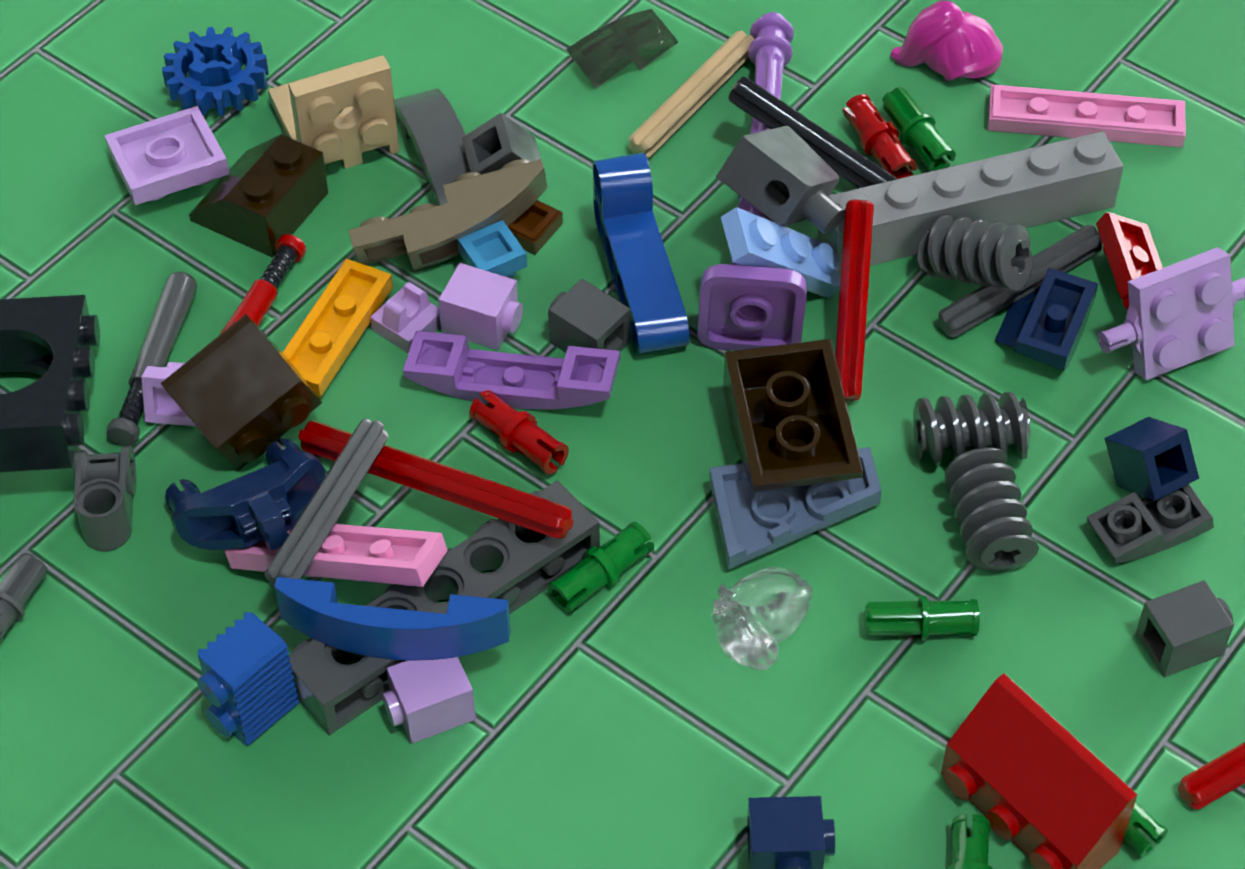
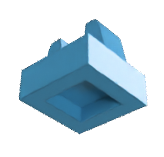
M503 220L457 240L458 252L469 266L508 278L513 277L516 271L527 267V253Z

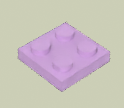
M198 106L104 135L108 151L135 205L159 200L168 194L192 186L204 185L214 179L230 174L227 159Z

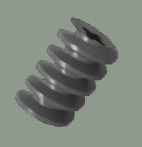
M945 214L937 219L933 224L932 230H928L925 233L918 247L917 261L920 269L926 276L940 277L952 281L957 280L965 283L973 282L983 286L990 285L1015 291L1025 288L1031 277L1033 256L1030 250L1029 234L1025 227L1019 224L1008 226L1006 223L999 221L993 223L984 219L974 221L964 216L957 218L956 216Z
M1004 392L1000 397L999 403H997L992 394L983 393L979 398L977 406L970 395H961L956 408L950 397L940 396L936 402L935 409H933L929 399L925 397L919 398L915 403L913 429L915 449L919 460L922 457L923 451L929 450L934 464L941 465L945 449L951 450L955 460L958 456L965 453L966 448L974 450L993 446V448L1007 453L1009 445H1015L1021 460L1027 458L1030 444V420L1024 398H1021L1019 402L1016 395L1012 392Z
M980 448L963 453L953 460L945 471L944 482L950 492V502L955 510V519L961 528L960 535L966 546L965 552L969 562L981 570L991 572L1007 571L1030 562L1037 555L1039 547L1035 538L1031 537L1033 528L1029 520L1026 519L1027 509L1024 503L1020 501L1021 490L1014 483L1016 479L1015 472L1011 466L1006 464L1007 453L995 448Z

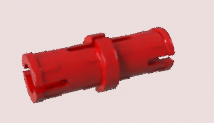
M859 94L846 102L847 107H843L842 113L858 133L861 139L860 146L868 156H873L881 168L898 179L913 176L912 171H916L917 164L901 145L898 139L899 132L895 126L882 118L868 95Z
M485 390L480 393L481 398L488 402L487 406L477 398L474 399L469 410L470 417L500 437V442L505 449L513 453L519 451L538 465L546 474H552L558 470L557 466L550 462L551 458L561 466L565 463L569 453L568 446L541 429L535 420L536 418L529 412H518L497 397L491 390Z

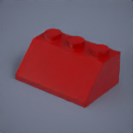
M1005 673L993 682L946 744L941 774L944 776L949 789L960 799L969 800L989 819L991 829L1003 840H1011L1029 857L1034 869H1100L1119 853L1138 794Z

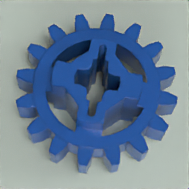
M208 27L206 36L202 37L192 31L189 33L190 42L186 44L175 41L173 43L175 53H165L164 55L166 66L162 68L165 87L168 88L169 97L172 101L180 100L182 110L189 109L195 105L198 106L203 116L208 112L209 108H216L218 116H224L225 107L232 106L237 111L243 110L242 100L247 99L256 102L258 100L257 89H266L267 87L266 75L269 74L267 58L263 54L261 43H251L250 34L247 32L234 37L232 27H227L222 34H216L213 27ZM243 65L246 66L244 71L241 69ZM189 72L190 76L186 78L185 76Z

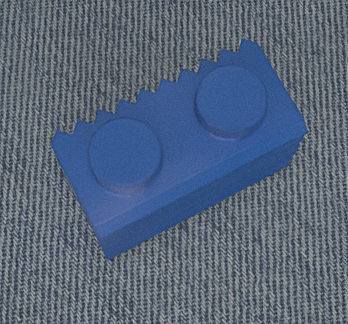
M252 612L244 613L243 620H235L234 627H226L225 634H217L215 642H208L207 649H199L198 651L203 675L197 679V684L211 704L205 710L206 717L221 735L229 737L233 734L247 746L300 702L297 699L298 694L295 692L297 689L294 686L296 683L293 680L295 677L292 675L293 670L291 669L292 664L289 662L291 659L288 656L289 651L286 649L288 647L287 644Z

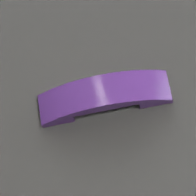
M416 331L403 368L404 378L419 385L472 402L477 398L480 402L488 404L487 401L481 398L480 393L485 390H491L497 397L513 408L565 409L590 405L610 399L621 356L620 351L576 346H568L565 359L469 349L467 336Z

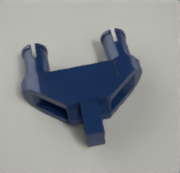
M282 438L280 441L285 449L281 450L275 441L267 448L265 456L268 466L203 493L190 480H179L184 489L183 491H180L176 484L172 483L167 488L164 497L168 508L174 512L172 516L173 527L181 539L200 549H242L263 542L270 551L281 547L289 534L287 531L293 528L325 478L326 474L322 463L311 453L300 451L297 444L292 440Z

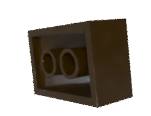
M831 339L725 352L723 392L732 434L753 492L863 477V468Z

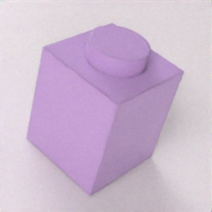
M459 263L438 299L442 333L467 336V341L495 350H499L508 332L514 333L517 330L523 314V304L518 302L517 280Z
M458 657L438 660L404 661L386 668L390 691L382 694L384 707L393 727L403 724L411 744L476 720L473 688Z

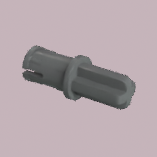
M29 553L22 554L16 560L0 583V641L15 621L18 622L25 616L24 604L47 572L46 565Z

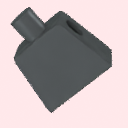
M788 125L742 136L716 175L725 185L781 226H788L808 219L822 233L827 234L839 224L845 214V210L829 197L839 182L838 174Z

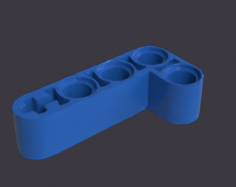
M645 153L594 161L593 205L596 225L619 301L630 308L631 340L636 354L689 345L690 336L687 315L653 213L652 177Z

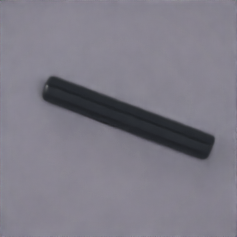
M741 77L730 91L728 99L731 103L770 129L788 125L838 175L857 188L898 179L749 78Z

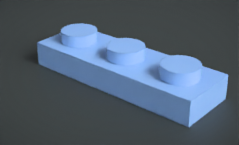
M738 207L721 216L733 263L744 266L795 270L805 278L807 291L826 298L839 292L840 276L838 269L840 263L836 252L829 244L785 226L778 225L775 222Z

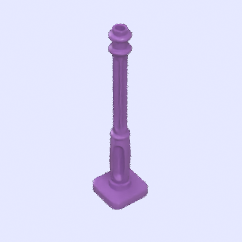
M769 12L762 15L752 24L750 35L754 37V40L749 46L748 54L749 59L755 65V83L781 100L783 68L791 61L793 55L790 43L794 37L793 26L784 16L776 12ZM752 117L751 134L770 130V128ZM738 194V208L774 222ZM732 257L731 264L710 266L704 271L701 278L698 339L709 348L735 351L801 343L807 295L805 278L800 273L790 269L739 265L733 263Z

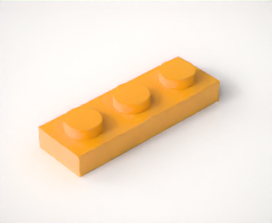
M346 258L282 352L292 362L319 398L322 397L370 324V317L381 307L393 289L392 274Z

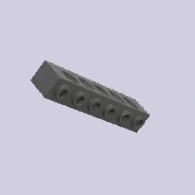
M557 480L542 491L537 490L530 494L567 506L572 510L574 524L572 529L568 530L565 538L556 539L501 519L489 520L481 525L473 536L454 548H447V553L423 587L391 584L384 594L365 606L446 614L449 601L446 603H436V601L449 600L450 594L508 600L510 615L547 590V585L550 582L564 575L583 560L582 555L592 546H596L597 549L600 547L599 521ZM529 541H537V543H526V542H529ZM485 570H494V572L482 573ZM312 638L301 642L289 655L291 659L289 662L292 664L291 669L293 670L292 675L295 677L293 680L296 683L294 686L297 689L295 691L298 694L297 699L329 736L382 701V694L390 691L386 668L407 661L359 655L328 646ZM348 660H359L357 663L351 665L342 664Z

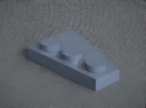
M870 447L858 449L863 468L862 478L756 492L752 490L743 463L711 467L709 482L728 569L880 504L882 490Z

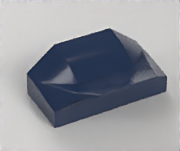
M1048 268L1044 280L1038 289L1010 305L994 341L1011 346L1017 353L1064 371L1069 366L1085 329L1096 296L1098 283Z

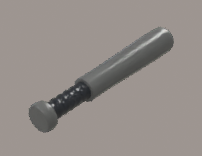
M175 272L167 278L139 356L129 378L128 384L130 389L122 405V410L119 412V417L112 419L107 426L108 438L118 445L131 446L139 438L140 429L137 425L144 410L141 377L147 366L164 367L197 290L195 279L187 273Z

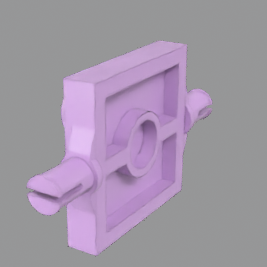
M1219 247L1128 281L1129 308L1124 324L1098 333V338H1100L1098 343L1104 353H1110L1115 349L1130 344L1133 349L1134 372L1144 380L1152 379L1235 346L1233 311L1236 303L1245 299V277L1232 282L1230 254Z

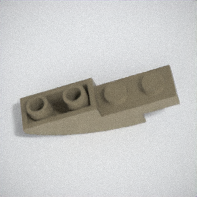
M527 159L514 160L505 164L501 170L486 174L477 172L462 174L455 178L452 183L443 185L447 200L446 204L439 206L432 203L422 204L411 209L409 214L390 219L387 217H373L365 220L360 224V227L349 229L352 246L358 262L369 265L408 254L415 272L460 255L457 241L459 238L501 220L507 226L512 224L548 188L542 159L534 161Z

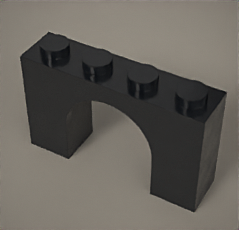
M85 295L0 299V373L30 372L42 375L41 378L27 387L14 392L0 394V472L72 468L75 446L84 444V421L81 412L89 411L90 393L87 378H94L95 358L92 346H99L100 344L99 320L97 315H89Z

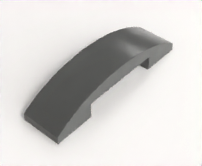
M438 88L394 99L396 116L406 139H411L434 192L435 204L437 206L446 204L447 200L443 185L452 183L458 176L471 172L462 137L466 135L451 104Z

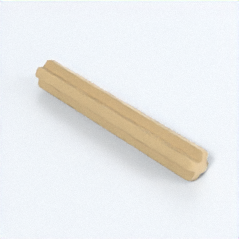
M742 30L736 31L629 136V150L631 153L638 154L644 152L647 159L651 157L749 59L748 49L754 37L747 35Z

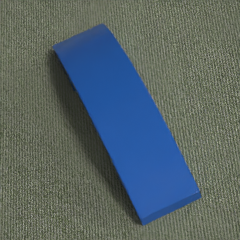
M277 577L274 586L282 620L294 629L321 643L368 657L407 661L448 659L492 649L509 642L510 638L508 600L450 594L447 613L442 614L338 603L335 584L332 582Z

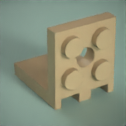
M384 55L268 89L270 104L285 135L323 152L324 165L340 160L344 169L363 163L362 153L383 146L387 147L390 154L400 152L391 68Z

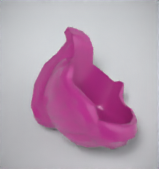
M941 0L922 9L910 24L902 47H895L890 55L898 64L904 67L916 66L925 62L930 69L941 74L948 82L957 78L973 79L994 73L1001 65L1003 45L995 35L992 26L986 20L966 11H961L960 7L954 2Z

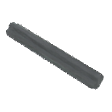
M1085 225L1034 255L1031 277L1025 288L1021 290L1002 289L990 285L981 286L950 304L938 313L937 324L939 328L944 331L947 337H957L1038 289L1044 280L1048 268L1065 273L1102 250L1099 232L1094 225Z
M363 419L354 430L267 567L265 577L270 582L269 586L275 590L274 586L277 577L301 579L388 440V433L383 429L384 424L381 421L376 420L373 422L369 419Z

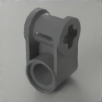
M125 446L117 453L90 455L87 454L86 450H76L74 453L75 488L73 502L84 541L90 548L97 551L115 550L124 545L132 533L133 495L136 493L137 486L133 448Z

